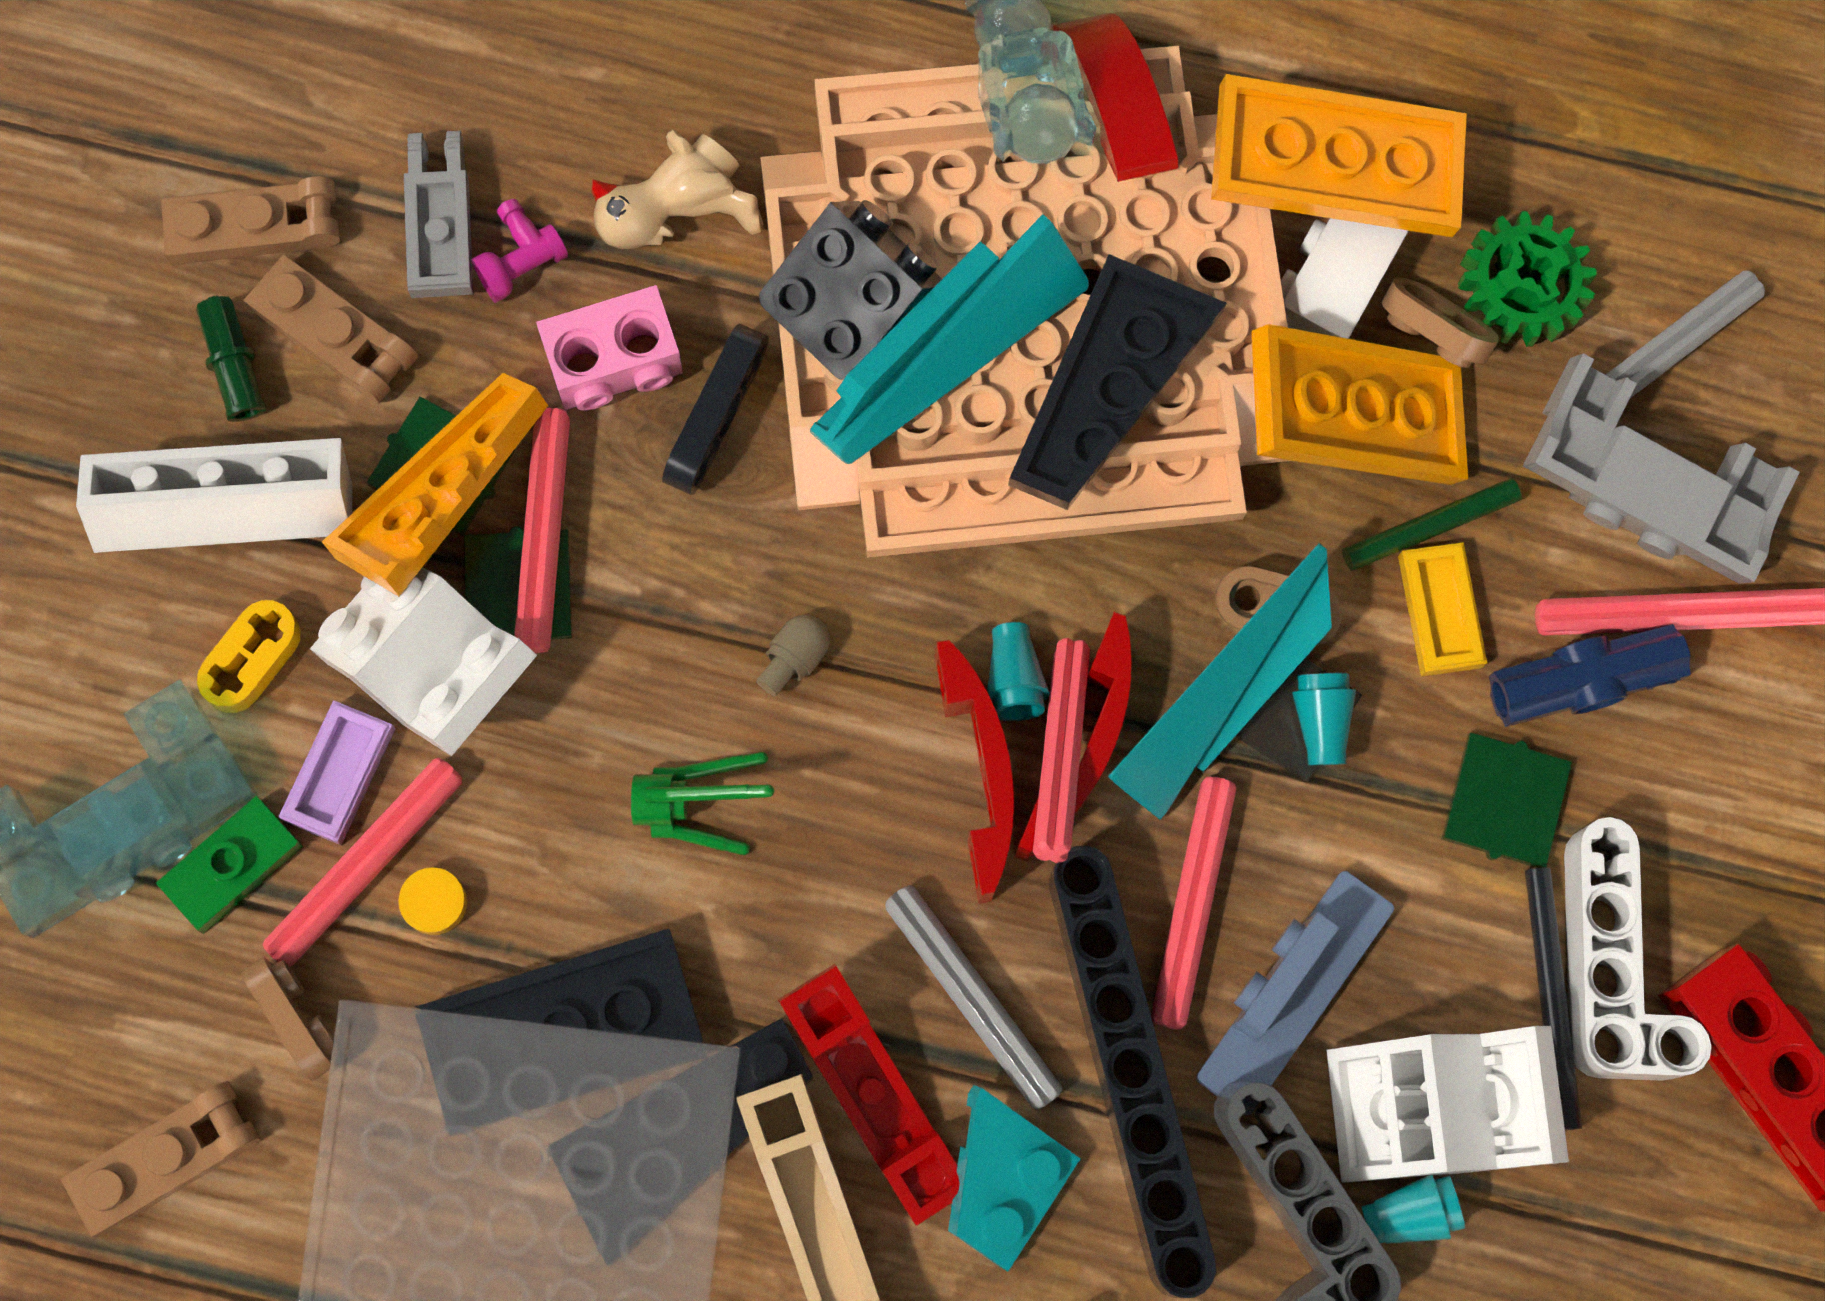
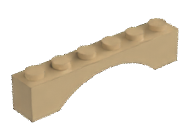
M803 1074L737 1097L736 1099L758 1164L783 1228L807 1300L880 1301Z

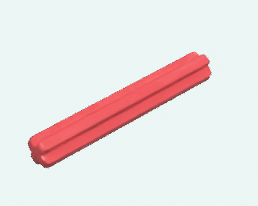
M546 408L533 426L514 636L525 643L535 654L548 652L551 644L570 419L567 411L558 408Z
M1063 638L1058 641L1056 651L1054 652L1033 853L1041 861L1051 860L1055 863L1066 861L1072 844L1090 648L1083 640L1073 641L1070 638Z
M439 757L433 759L263 942L265 951L277 962L284 960L289 967L293 966L459 788L463 780L461 775L445 760Z
M1205 777L1200 785L1151 1013L1153 1023L1169 1029L1178 1030L1184 1028L1190 1011L1237 789L1234 782L1224 778Z

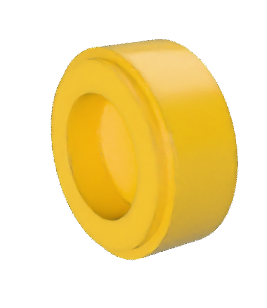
M424 868L409 876L402 885L398 899L399 909L404 920L418 932L427 935H440L451 931L461 922L467 908V895L463 885L450 872L441 868Z

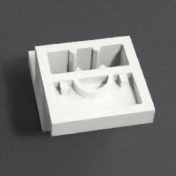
M423 567L400 597L364 576L360 592L346 608L338 609L324 621L318 633L319 639L310 650L326 664L350 678L402 725L452 756L537 655L519 638L489 622L442 577Z
M1532 1026L1484 1034H1429L1326 1050L1342 1183L1409 1176L1459 1174L1569 1162L1551 1026Z

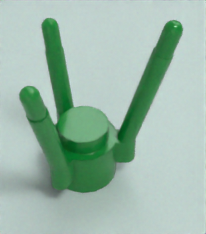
M757 752L681 767H654L653 774H634L631 787V817L633 825H650L651 838H674L720 851L747 855L750 852V847L747 843L675 824V820L687 819L688 801L772 797L775 790L769 784L688 787L687 781H684L763 765L768 761V755L765 752Z

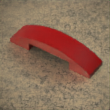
M1106 13L1053 25V36L1062 56L1072 57L1075 69L1100 123L1101 145L1117 182L1178 169L1176 148L1153 77L1135 38L1121 18L1114 13Z
M1116 612L1111 617L1087 678L1088 685L1108 692V695L1079 764L1074 818L1089 799L1116 746L1128 705L1132 663L1130 634L1126 616ZM1038 799L1014 856L1024 861L1035 856L1033 845Z
M950 640L936 642L934 657L945 717L969 713L971 715L990 827L971 830L967 843L978 904L991 902L1002 876L1013 829L1014 792L1010 756L998 714L979 676Z
M833 964L778 999L832 1093L913 1223L917 1226L950 1205L959 1190L958 1165L917 1103L837 966Z

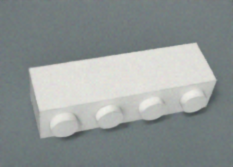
M1332 218L1326 224L1316 219L1299 249L1300 253L1308 256L1299 274L1288 269L1281 280L1288 328L1349 339L1407 235L1408 230Z
M341 438L81 455L76 507L94 553L327 537L352 514L353 485Z

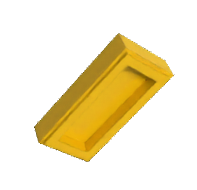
M1464 542L1403 550L1399 554L1398 560L1421 677L1483 668L1487 664Z

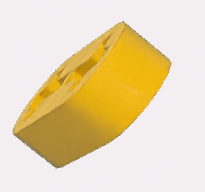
M261 600L251 604L241 613L203 661L197 674V686L200 694L215 709L224 713H238L248 709L256 702L295 652L300 642L301 629L298 620L285 605L274 600ZM278 617L281 618L277 626L283 633L282 638L277 642L267 638L252 654V650L261 639L260 634L255 630L257 624L262 620L272 624ZM245 659L248 660L237 675L238 679L243 683L241 690L237 693L225 690L220 696H217L221 690L220 684L215 680L217 675L222 670L232 675Z

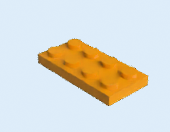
M1226 74L1219 85L1211 200L1453 237L1461 229L1467 113Z
M1266 324L1251 331L1258 456L1447 485L1468 480L1460 366L1452 364L1438 355Z

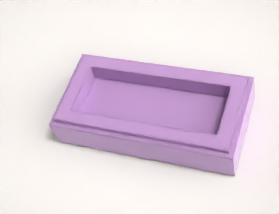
M333 700L278 818L283 822L342 845L394 734L395 727L390 723Z

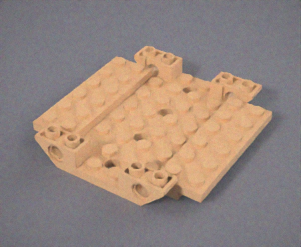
M1179 46L1140 49L1153 77L1168 120L1178 156V169L1117 182L1102 148L1100 123L1071 56L814 79L821 151L760 157L773 275L830 202H862L867 200L878 206L890 217L893 222L890 230L906 245L908 243L918 245L933 257L938 264L935 272L942 279L980 241L995 253L1000 260L1043 214L1054 224L1082 269H1094L1101 273L1105 261L1110 254L1217 298L1227 304L1221 316L1068 510L1008 486V482L1090 295L1083 293L852 464L843 463L810 433L813 424L841 398L836 390L843 380L836 378L779 323L798 510L860 504L861 500L867 558L1244 519L1247 511L1240 466L1291 461L1257 455L1251 331L1266 324L1287 328L1288 326L1270 209L1211 200L1217 114L1193 115L1190 91H1185ZM1206 257L1220 258L1228 265L1231 276L1220 283L1209 282L1199 274L1197 263ZM914 307L910 308L909 311L905 314V316H906Z

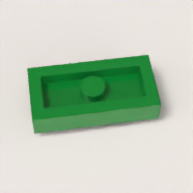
M255 796L159 879L156 884L194 928L204 934L297 853L303 845L258 796Z

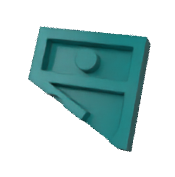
M973 1085L968 1093L966 1105L971 1107L966 1147L960 1146L957 1175L960 1183L959 1190L952 1200L948 1231L1008 1272L1075 1169L1080 1158L989 1092Z

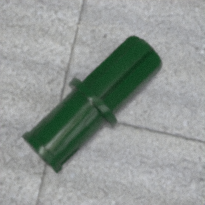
M218 295L208 297L197 304L196 312L209 352L205 365L209 371H214L226 408L227 420L240 422L258 417L266 412V405L262 401L251 363L256 357L253 348L246 346L232 299L229 296Z

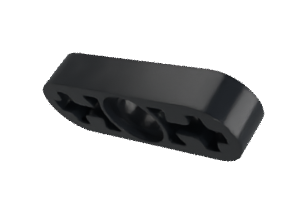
M741 323L735 326L670 453L662 476L663 483L689 495L696 493L762 363L767 350L769 336Z

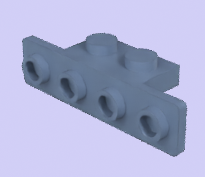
M1343 871L1338 874L1306 921L1302 924L1294 918L1276 941L1271 950L1280 957L1267 976L1264 977L1256 971L1237 996L1234 1004L1241 1008L1242 1011L1197 1073V1082L1216 1096L1225 1086L1236 1081L1259 1082L1271 1086L1394 911L1393 904L1349 872ZM1243 1099L1242 1103L1246 1110L1243 1116L1252 1114L1260 1101Z

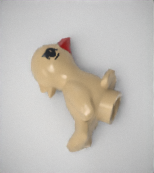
M673 129L671 132L669 131L666 139L672 155L656 169L648 180L639 184L617 185L592 179L591 192L596 201L594 209L595 228L603 241L619 249H634L645 245H661L663 236L672 237L674 235L670 226L665 224L669 216L695 217L720 212L734 216L742 227L752 235L760 233L763 227L757 197L739 190L730 181L732 175L740 167L738 161L719 143L704 134H701L692 146L678 132Z

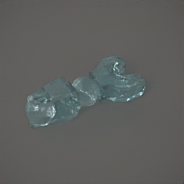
M965 0L968 12L975 16L974 35L980 48L978 52V98L989 132L992 133L995 155L1004 161L1013 153V155L1029 163L1048 164L1065 157L1076 141L1092 146L1096 136V125L1083 98L1084 84L1073 41L1063 31H1052L1050 12L1042 0ZM1034 74L1039 81L1055 84V87L1045 84H1033L1016 91L1008 103L1003 90L1007 85V79Z

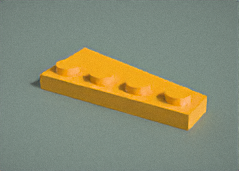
M502 373L329 534L322 543L336 560L400 597L546 410L548 404L536 387Z

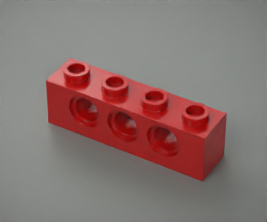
M1739 944L1716 952L1658 996L1672 1015L1693 1018L1704 1027L1711 1042V1053L1707 1062L1818 1210L1824 1212L1825 1143L1818 1137L1815 1124L1818 1115L1821 1112L1825 1113V1057L1811 1039L1813 1030L1807 1019L1794 1006L1785 1005L1771 987L1772 976L1762 960L1751 951H1744ZM1737 1003L1747 1007L1753 1015L1754 1029L1750 1036L1739 1032L1734 1025L1732 1014ZM1779 1057L1788 1061L1795 1073V1082L1790 1091L1782 1088L1774 1076V1065Z

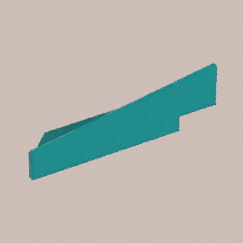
M1042 214L1000 260L995 253L980 241L846 375L836 390L841 398L813 424L810 433L843 463L852 464L1088 289V278L1054 224Z
M1321 543L1309 553L1108 776L1116 785L1159 820L1168 812L1195 767L1197 766L1204 772L1332 629L1327 549Z

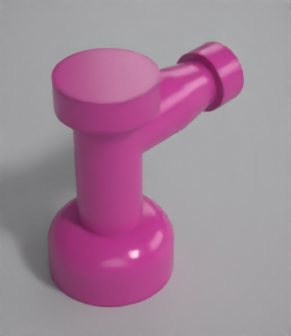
M509 199L499 206L497 214L503 223L508 225L512 237L520 248L501 258L492 252H484L471 259L480 282L494 303L505 299L511 294L513 279L552 258L558 263L568 257L567 250L554 227L549 224L538 231L533 222L524 214L525 211L517 199Z

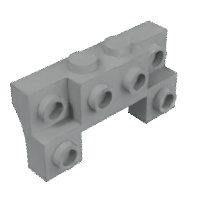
M1584 353L1570 358L1542 412L1548 417L1523 467L1571 492L1568 498L1585 506L1583 515L1592 522L1612 530H1618L1621 526L1640 536L1637 544L1651 554L1670 560L1673 559L1674 555H1687L1738 584L1755 582L1768 556L1770 541L1778 516L1800 472L1790 466L1776 469L1753 456L1756 448L1747 443L1730 446L1717 474L1714 475L1626 426L1616 427L1637 383L1627 377L1616 381L1591 367L1594 359Z

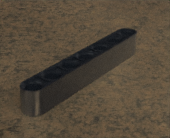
M1087 845L1074 846L1070 849L1066 861L1055 863L1049 878V889L1145 1262L1153 1285L1162 1294L1172 1298H1195L1205 1293L1212 1285L1216 1274V1262L1112 867L1102 852ZM1073 864L1088 866L1097 878L1096 890L1083 895L1072 892L1063 880L1065 868ZM1090 926H1098L1105 929L1113 940L1114 949L1112 954L1106 958L1089 956L1080 945L1081 931ZM1106 989H1114L1123 993L1130 1003L1128 1019L1121 1023H1112L1105 1020L1097 1009L1096 1000L1099 992ZM1132 1053L1143 1060L1147 1069V1076L1141 1087L1129 1088L1123 1086L1116 1079L1113 1064L1119 1054ZM1139 1117L1154 1119L1163 1130L1164 1141L1162 1147L1155 1154H1146L1139 1151L1131 1140L1130 1130L1132 1124ZM1158 1182L1171 1184L1177 1189L1181 1198L1179 1212L1169 1221L1157 1218L1148 1206L1149 1191ZM1177 1248L1189 1250L1198 1262L1196 1279L1184 1288L1174 1285L1168 1279L1165 1272L1167 1257Z

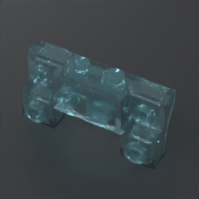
M181 679L123 714L149 757L41 824H38L18 790L8 784L0 788V898L22 934L34 939L96 899L100 903H104L119 897L135 884L132 877L153 864H156L157 867H163L182 858L192 849L190 841L234 815L251 799L258 796L193 692Z

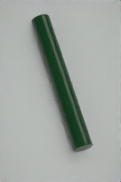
M1513 478L1507 479L1342 548V554L1345 563L1351 571L1357 570L1522 500L1520 488Z

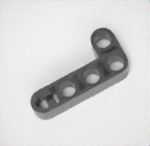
M1236 1081L1225 1086L1218 1094L1214 1104V1117L1217 1125L1313 1269L1284 1290L1275 1301H1397L1401 1292V1278L1395 1265L1282 1095L1274 1087L1259 1082ZM1242 1100L1260 1101L1261 1106L1254 1112L1255 1118L1264 1131L1277 1134L1282 1132L1281 1135L1266 1139L1260 1128L1256 1125L1240 1122L1238 1118L1246 1111ZM1292 1150L1299 1158L1300 1173L1292 1184L1282 1187L1274 1175V1165L1277 1158L1283 1152ZM1331 1207L1337 1216L1338 1227L1335 1234L1329 1240L1319 1243L1312 1232V1222L1314 1216L1321 1209ZM1369 1264L1375 1274V1284L1367 1296L1356 1299L1350 1289L1351 1276L1359 1266Z

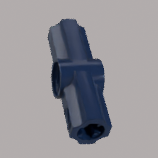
M1674 624L1611 641L1608 640L1607 636L1594 637L1558 649L1552 653L1551 657L1528 661L1494 671L1489 676L1490 697L1496 715L1501 718L1505 727L1571 710L1572 715L1588 713L1621 702L1628 697V694L1651 690L1654 687L1674 684L1686 679L1691 675V655L1684 635L1677 631Z

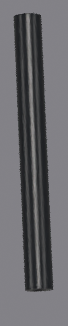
M1551 868L1525 870L1542 1021L1543 1026H1551L1564 1128L1565 1130L1582 1129Z

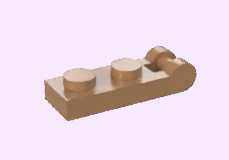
M315 176L302 179L297 184L161 198L165 257L171 265L320 249L337 245L340 242L339 223L336 219L332 218L331 205L336 203L335 181L328 177ZM306 210L307 219L301 224H292L291 211Z
M284 254L243 300L250 311L376 404H380L391 391L388 384L400 369L408 371L419 358L414 349L395 334L386 331ZM371 348L380 354L369 368L359 364Z
M229 1081L219 1083L207 1089L192 1102L60 1179L91 1238L103 1236L260 1141V1137L251 1121L244 1123L235 1108L234 1103L238 1101V1097ZM211 1119L220 1137L213 1143L205 1146L196 1127Z

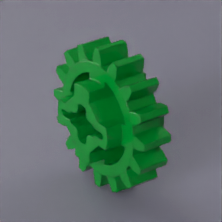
M1521 211L1514 222V226H1511L1509 221L1502 215L1495 220L1490 228L1491 233L1484 229L1477 233L1471 243L1474 249H1468L1461 260L1460 265L1468 271L1464 272L1460 278L1458 289L1473 291V295L1464 306L1465 311L1475 312L1481 310L1485 314L1482 320L1483 323L1490 328L1494 324L1502 328L1501 342L1507 344L1515 332L1522 333L1526 347H1533L1539 339L1541 331L1550 342H1554L1563 333L1564 326L1571 329L1576 326L1584 315L1580 309H1586L1594 298L1595 293L1586 288V286L1590 285L1596 277L1597 270L1581 266V263L1591 251L1588 245L1573 248L1569 241L1573 237L1575 229L1570 226L1560 234L1552 230L1553 216L1547 214L1539 226L1532 225L1528 211ZM1496 254L1498 260L1494 265L1498 274L1490 280L1489 264L1491 258ZM1564 278L1565 291L1562 302L1559 304L1556 299L1560 292L1556 283Z

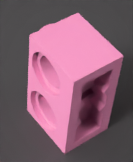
M657 285L536 322L564 410L574 407L583 411L596 409L612 401L615 394L637 388L640 392L654 391L671 383L673 376L683 374L679 350ZM641 335L651 336L658 341L656 346L647 353L637 354L626 348L633 338ZM579 354H591L598 358L595 366L585 372H574L567 368L569 361Z

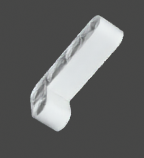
M1611 817L1598 819L1571 836L1566 844L1564 854L1567 997L1574 1064L1581 1072L1595 1078L1669 1080L1694 1074L1704 1068L1710 1058L1711 1042L1704 1027L1693 1018L1680 1015L1645 1014L1640 846L1637 835L1631 826L1620 819ZM1599 840L1600 849L1611 851L1612 859L1604 862L1603 854L1592 852L1591 844ZM1600 877V884L1592 886L1591 881ZM1594 900L1605 902L1613 910L1615 924L1612 931L1603 930L1592 919L1591 908ZM1597 964L1608 967L1616 977L1617 987L1612 997L1605 996L1594 985L1593 971ZM1599 1029L1607 1030L1617 1040L1619 1051L1614 1063L1606 1062L1596 1052L1594 1041ZM1665 1031L1674 1034L1682 1043L1683 1057L1678 1065L1667 1061L1661 1052V1037Z

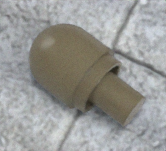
M798 615L787 621L769 643L770 649L766 652V655L771 663L756 680L757 684L764 691L776 697L790 678L801 681L805 675L809 676L829 649L830 633L826 625L819 618L812 615Z

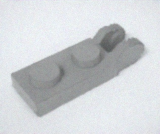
M461 130L446 132L444 151L447 160V171L427 172L428 146L423 133H409L407 138L408 173H404L408 292L411 298L473 295L469 179L465 170Z

